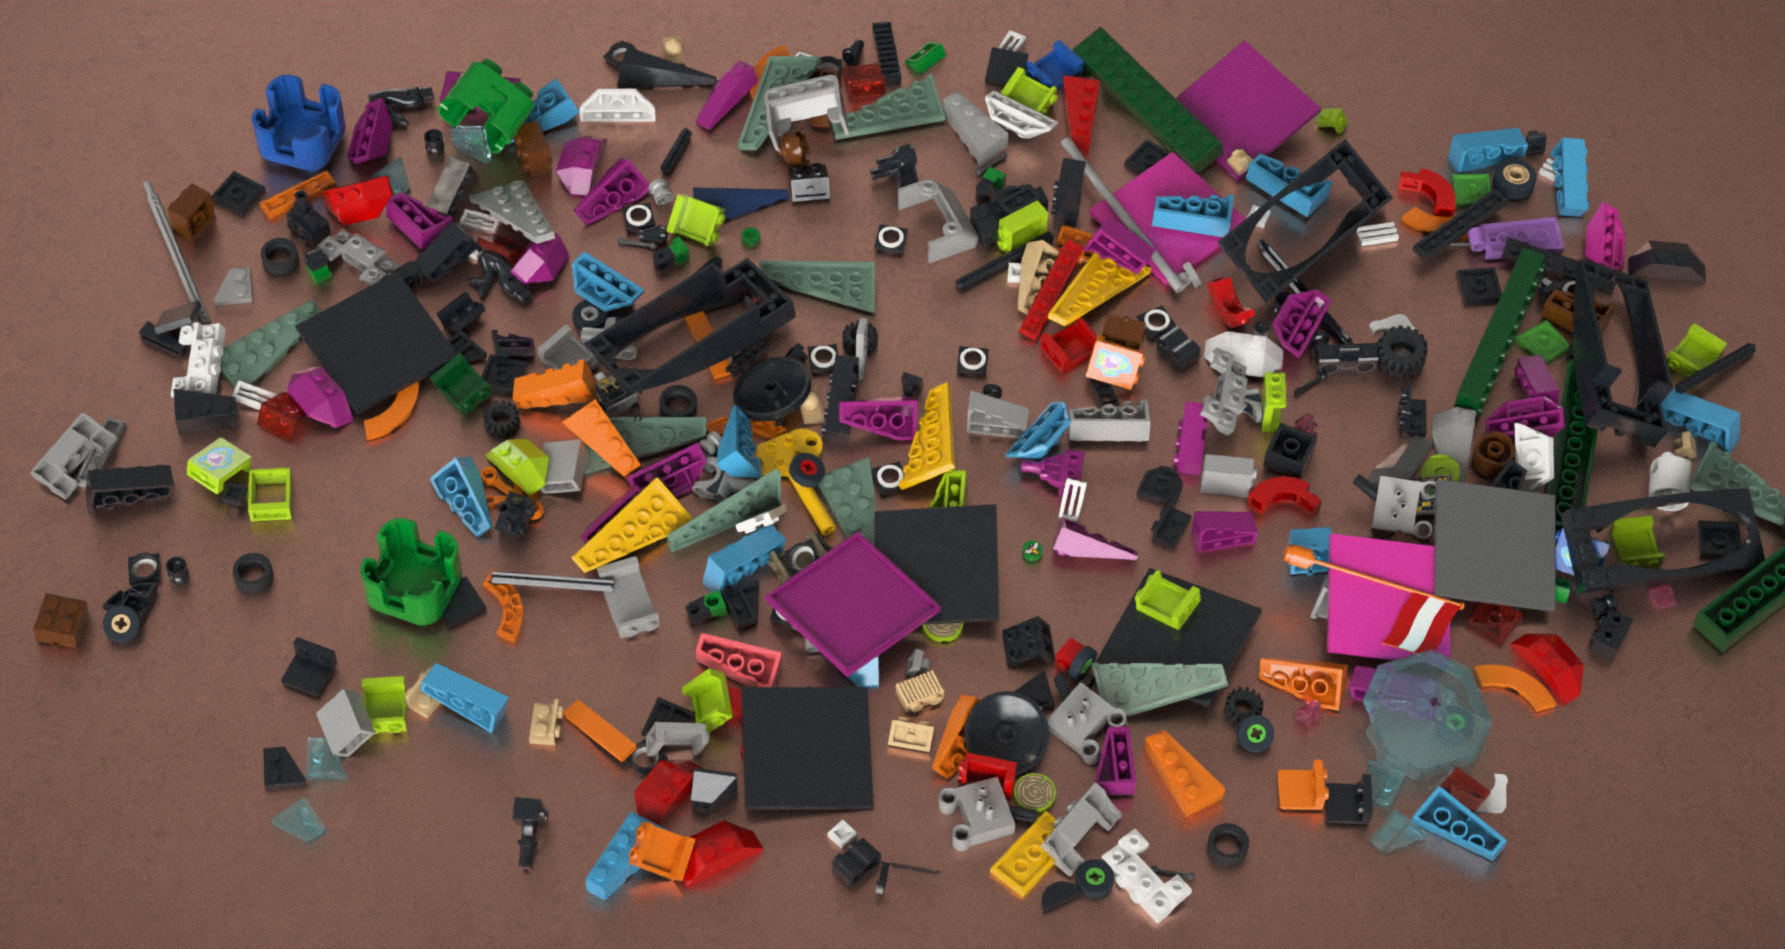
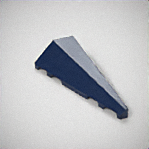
M693 187V197L724 208L725 219H734L757 211L758 207L767 204L771 206L774 205L775 201L784 198L785 200L789 199L788 189Z

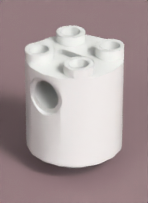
M1664 452L1661 457L1653 460L1650 469L1648 497L1690 492V460L1675 456L1671 452ZM1688 503L1658 507L1657 509L1677 511L1685 508Z

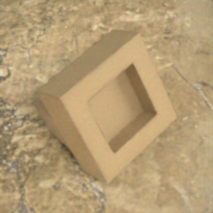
M1236 149L1227 160V163L1240 176L1248 170L1249 164L1253 160L1242 149Z
M1690 431L1683 432L1682 437L1674 440L1677 447L1682 446L1680 449L1675 450L1676 455L1679 457L1688 456L1689 459L1697 458L1696 440Z

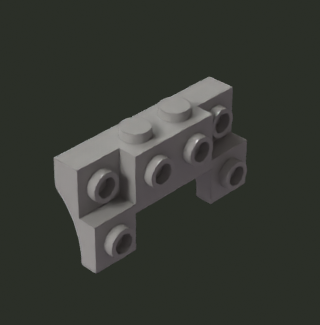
M343 228L333 238L328 236L317 246L323 250L330 262L342 254L343 260L363 272L359 276L360 281H365L369 285H373L390 276L393 270L400 267V265L386 257V252L382 247L374 245L368 238L362 237L357 233L352 235Z
M1216 347L1213 350L1214 357L1210 367L1216 369L1222 375L1217 378L1214 398L1208 395L1203 398L1204 406L1200 415L1209 419L1219 432L1229 436L1235 429L1237 415L1242 413L1245 406L1243 401L1248 391L1246 387L1248 379L1245 378L1247 367L1234 361L1233 354Z
M82 412L31 470L30 474L34 479L46 485L52 492L66 500L79 485L76 480L70 477L72 472L93 448L106 454L118 438L98 424L93 418Z
M1096 782L1090 786L1077 802L1073 800L1065 810L1068 813L1064 817L1060 815L1052 824L1055 828L1040 845L1042 849L1055 859L1053 863L1069 877L1084 862V859L1073 847L1077 845L1093 824L1097 821L1109 831L1123 815L1110 801L1105 790Z

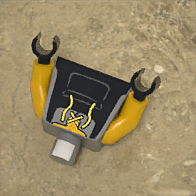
M600 372L594 376L596 379L595 400L607 417H613L631 408L633 403H638L637 392L630 393L613 375L606 377L603 372Z

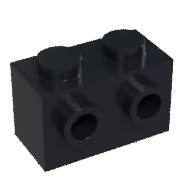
M1610 609L1607 616L1603 614L1598 623V626H1600L1599 631L1594 630L1590 641L1593 642L1590 650L1613 661L1631 627L1633 619Z

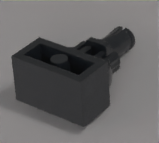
M299 190L295 193L296 201L293 203L294 207L286 213L287 226L291 231H296L303 241L315 246L331 234L330 224L328 220L313 209V204L308 201L307 193L304 190Z
M509 491L506 500L499 503L501 508H497L500 515L494 529L521 540L522 536L527 534L530 517L532 518L535 515L537 509L536 502Z
M515 797L512 819L517 825H522L521 840L517 841L521 847L519 866L531 867L533 851L538 846V842L535 841L537 827H543V823L547 822L548 809H546L541 799Z

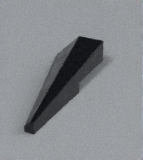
M627 47L621 63L617 88L634 86V88H640V86L681 87L682 85L699 86V84H711L714 86L717 77Z

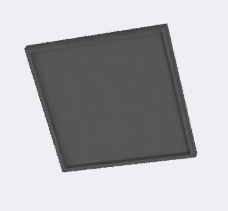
M1437 479L1435 482L1434 595L1553 612L1555 610V495Z

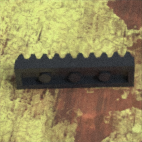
M891 21L872 23L873 38L883 86L901 84V72Z

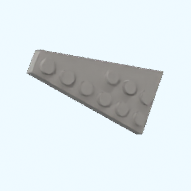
M524 180L514 181L505 186H496L491 190L469 196L470 203L478 204L483 211L488 210L491 216L506 225H512L515 231H522L525 237L536 244L555 239L553 229Z

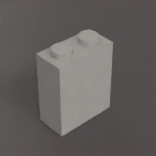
M572 439L569 441L544 443L542 451L550 460L546 486L540 489L543 494L581 491L588 450L582 440Z
M1205 454L1200 493L1248 498L1250 490L1254 489L1257 467H1253L1254 459Z
M343 689L316 713L333 755L349 757L375 734L359 692Z

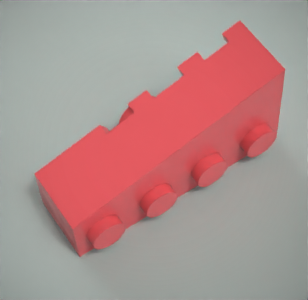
M701 633L695 651L696 659L699 663L725 673L726 677L746 687H775L783 663L781 652Z

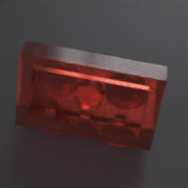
M878 63L842 69L848 99L885 94V75L881 74Z
M281 392L261 403L257 425L292 440L295 438L298 421L307 416V414L288 392Z

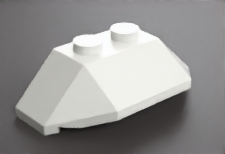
M597 89L579 109L581 122L656 121L655 106L636 89Z
M992 91L985 97L991 119L1003 129L1017 133L1021 138L1030 139L1052 130L1059 123L996 91Z
M1227 331L1205 342L1204 359L1206 361L1213 362V350L1218 347L1233 354L1234 361L1246 366L1245 375L1263 377L1265 372H1274L1282 368L1284 350L1266 336Z

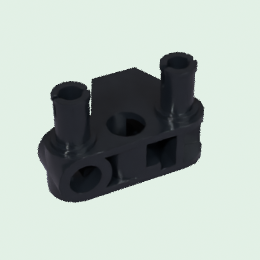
M911 144L895 148L891 155L876 158V164L879 165L878 168L870 169L873 181L889 176L897 192L899 188L919 182L915 167L917 155Z

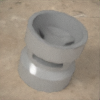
M657 179L649 185V190L654 195L657 205H666L673 199V193L668 189V183L665 179Z
M714 431L707 435L706 440H701L698 443L705 457L715 456L722 437Z

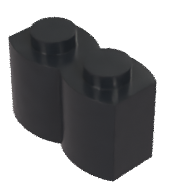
M1177 326L1172 327L1157 339L1158 351L1162 355L1165 354L1169 357L1175 367L1184 370L1201 358V348Z
M864 838L858 841L855 840L849 845L848 851L835 856L832 861V872L851 888L880 864L881 853Z

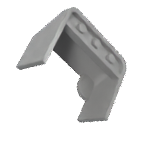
M826 75L771 88L765 93L768 132L776 151H780L778 137L783 136L786 131L792 129L791 122L827 114L829 120L833 123L841 122L845 135H849L847 113L840 84L836 76Z
M925 179L898 189L899 210L934 198L947 221L943 225L944 237L928 242L929 263L977 246L978 233L953 190L931 179Z

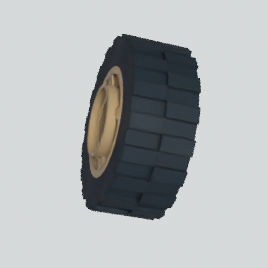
M1507 159L1497 165L1493 177V186L1508 199H1524L1533 192L1537 173H1535V169L1529 163L1523 160Z

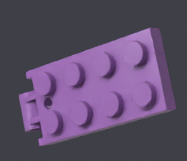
M1556 217L1480 224L1478 227L1471 228L1467 232L1472 251L1486 250L1485 260L1503 258L1501 256L1508 237L1553 253L1564 252L1565 249Z

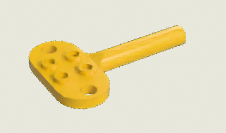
M801 428L758 444L755 456L761 460L763 465L760 478L778 468L781 477H788L791 480L823 536L832 534L836 530V526L814 488L799 485L792 479L789 473L791 461L800 453H809L820 458L823 449L821 437L810 429ZM809 441H815L817 444L815 446H809L806 443Z

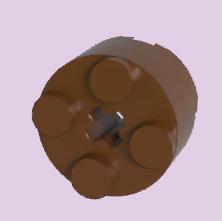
M1492 431L1486 435L1485 433L1477 439L1473 451V469L1486 477L1496 479L1508 461L1514 459L1516 448L1512 443V439L1498 431Z

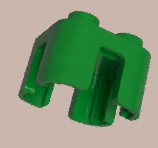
M483 59L481 63L472 62L462 72L438 106L437 112L446 123L452 127H457L469 109L473 110L476 106L487 113L488 119L474 138V143L489 153L499 154L505 145L511 142L534 109V103L531 100L533 92L523 83H510L501 76L502 69L492 60Z
M406 518L389 520L381 527L377 535L380 552L377 563L375 559L366 556L360 566L367 603L376 611L417 625L432 624L443 615L462 578L458 543L451 534L439 530L434 537L435 546H432L420 540L416 522Z

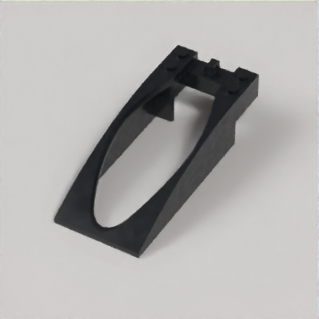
M1344 139L1217 243L1267 303L1372 217L1393 197L1348 141ZM1339 169L1348 180V184L1358 192L1362 199L1345 212L1336 231L1325 245L1305 261L1284 270L1261 273L1250 269L1251 266L1247 265L1245 258L1246 247L1253 230L1264 214L1285 196L1300 188L1323 182Z
M748 257L725 272L712 262L585 342V346L631 393L671 383L718 364L766 337L795 318L796 314L793 301ZM748 292L760 303L757 306L746 296V312L656 369L625 368L616 365L614 361L615 357L622 350L650 332L673 321L701 311L730 304Z
M1580 258L1577 265L1574 292L1573 350L1576 380L1585 424L1587 427L1604 431L1607 426L1614 428V434L1620 437L1626 432L1634 434L1638 443L1655 448L1667 433L1661 403L1674 387L1647 280ZM1605 281H1613L1621 289L1632 330L1637 359V387L1633 408L1613 402L1610 392V386L1622 373V370L1607 363L1593 302L1597 289Z
M1749 488L1646 497L1568 509L1561 514L1578 594L1608 589L1612 593L1753 570L1765 560ZM1683 503L1703 504L1727 511L1739 517L1748 527L1746 528L1748 536L1745 542L1736 550L1714 561L1681 569H1649L1623 563L1598 567L1590 534L1591 530H1596L1597 533L1601 532L1615 521L1635 511Z

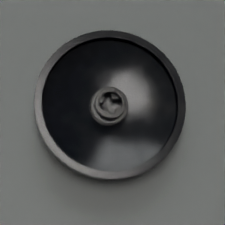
M787 357L766 359L753 365L740 376L734 387L733 398L735 404L749 419L756 421L780 419L797 410L805 402L811 391V377L807 368L795 359Z
M1001 691L982 698L971 709L964 726V741L968 753L1017 762L1016 775H1019L1033 768L1043 757L1049 741V727L1042 709L1032 699L1021 693Z

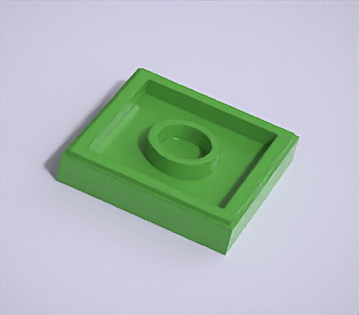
M1451 174V186L1456 198L1455 208H1468L1492 191L1489 174Z
M1547 319L1516 336V342L1529 356L1541 355L1545 364L1568 352L1570 347L1566 339Z

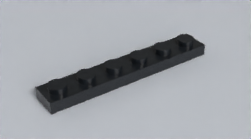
M1492 190L1413 245L1412 250L1427 262L1464 236L1468 230L1478 226L1504 208L1509 200L1498 190Z
M1509 237L1507 238L1501 257L1517 262L1524 247L1545 255L1543 261L1546 264L1545 272L1576 281L1577 260ZM1605 281L1599 286L1598 290L1612 294L1616 283Z

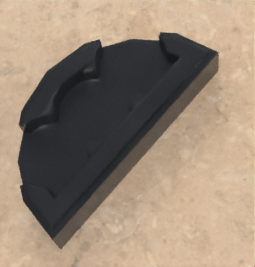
M1059 881L1052 883L1042 894L1041 906L1043 912L1045 913L1081 896L1082 891L1070 882Z

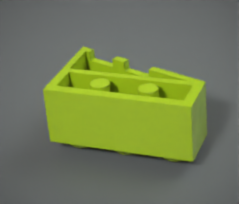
M950 470L944 473L929 508L967 506L969 483L966 470Z

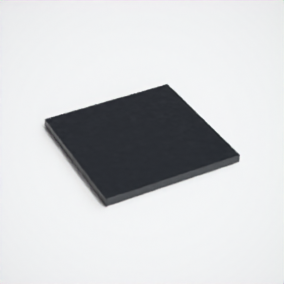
M398 271L295 326L296 331L320 365L344 391L347 402L356 415L435 373L457 355L455 349Z
M996 504L874 511L875 547L941 606V611L922 625L1000 621Z
M1149 568L1098 656L1096 663L1222 664L1227 677L1262 613V608L1161 572L1162 578L1188 591L1192 586L1200 589L1201 601L1182 627L1177 630L1136 609V593L1139 589H1143L1148 577L1156 571ZM1220 689L1187 698V700L1210 708Z
M741 687L745 810L873 809L867 687Z

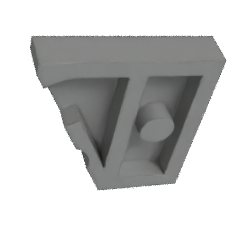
M250 267L230 269L214 298V305L224 306L253 302Z

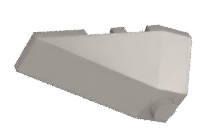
M1455 407L1433 415L1431 437L1434 440L1436 454L1449 455L1457 461L1461 470L1460 482L1465 483L1476 411Z

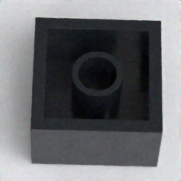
M1280 422L1265 453L1263 466L1301 479L1315 451L1318 437Z

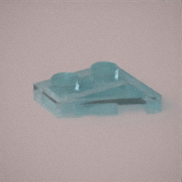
M457 126L450 128L453 147L484 163L492 161L485 126Z
M401 157L372 175V179L388 175L393 191L392 197L401 192L407 195L411 193Z
M308 737L305 779L347 781V772L344 771L339 756L332 754L327 739Z
M1368 760V774H1371L1372 804L1391 810L1407 778V773Z
M305 797L270 820L275 827L309 844L328 832Z
M1394 809L1371 835L1368 842L1383 853L1388 854L1397 848L1406 847L1418 839H1426L1428 833Z

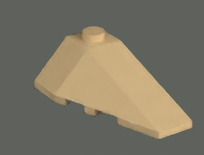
M1044 240L1028 242L1022 257L1017 309L1026 315L1059 254L1058 250Z

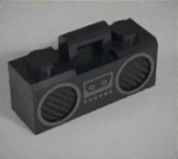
M1376 343L1344 344L1338 346L1337 344L1317 345L1314 358L1317 375H1320L1322 372L1326 374L1375 373L1378 363Z

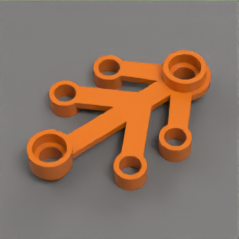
M494 467L482 469L481 478L485 484L494 485L507 496L509 491L523 496V490L515 483L513 490L501 481ZM538 491L529 496V499L536 502L537 507L535 515L532 518L530 517L532 520L540 518L544 513L543 505L537 501ZM487 495L486 501H493L492 503H487L488 509H492L500 502L505 501L507 496Z

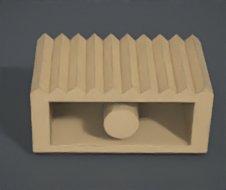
M934 670L896 684V696L905 713L911 711L913 713L918 712L923 706L929 704L936 705L944 699L945 690Z

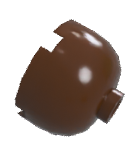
M802 127L790 129L781 137L780 151L778 153L779 156H783L788 164L806 165L809 163V160H806V154L810 155L806 134L801 133L804 130Z

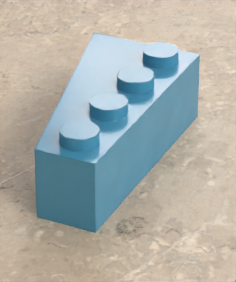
M1519 128L1453 135L1447 159L1456 174H1464L1499 164L1507 159L1524 157L1528 143Z
M1675 389L1661 403L1664 419L1678 428L1681 426L1685 427L1695 437L1700 435L1708 440L1707 444L1709 445L1711 441L1715 442L1724 449L1723 452L1727 451L1730 454L1740 440V413L1735 410L1700 399L1697 396L1676 393Z

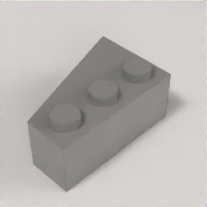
M970 391L966 433L1020 438L1027 430L1029 408Z

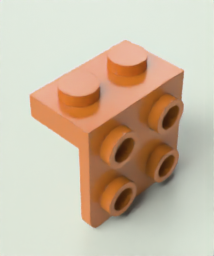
M1314 760L1311 770L1278 771L1279 805L1281 809H1323L1324 802L1329 797L1328 787H1325L1324 781L1327 780V768H1323V760Z

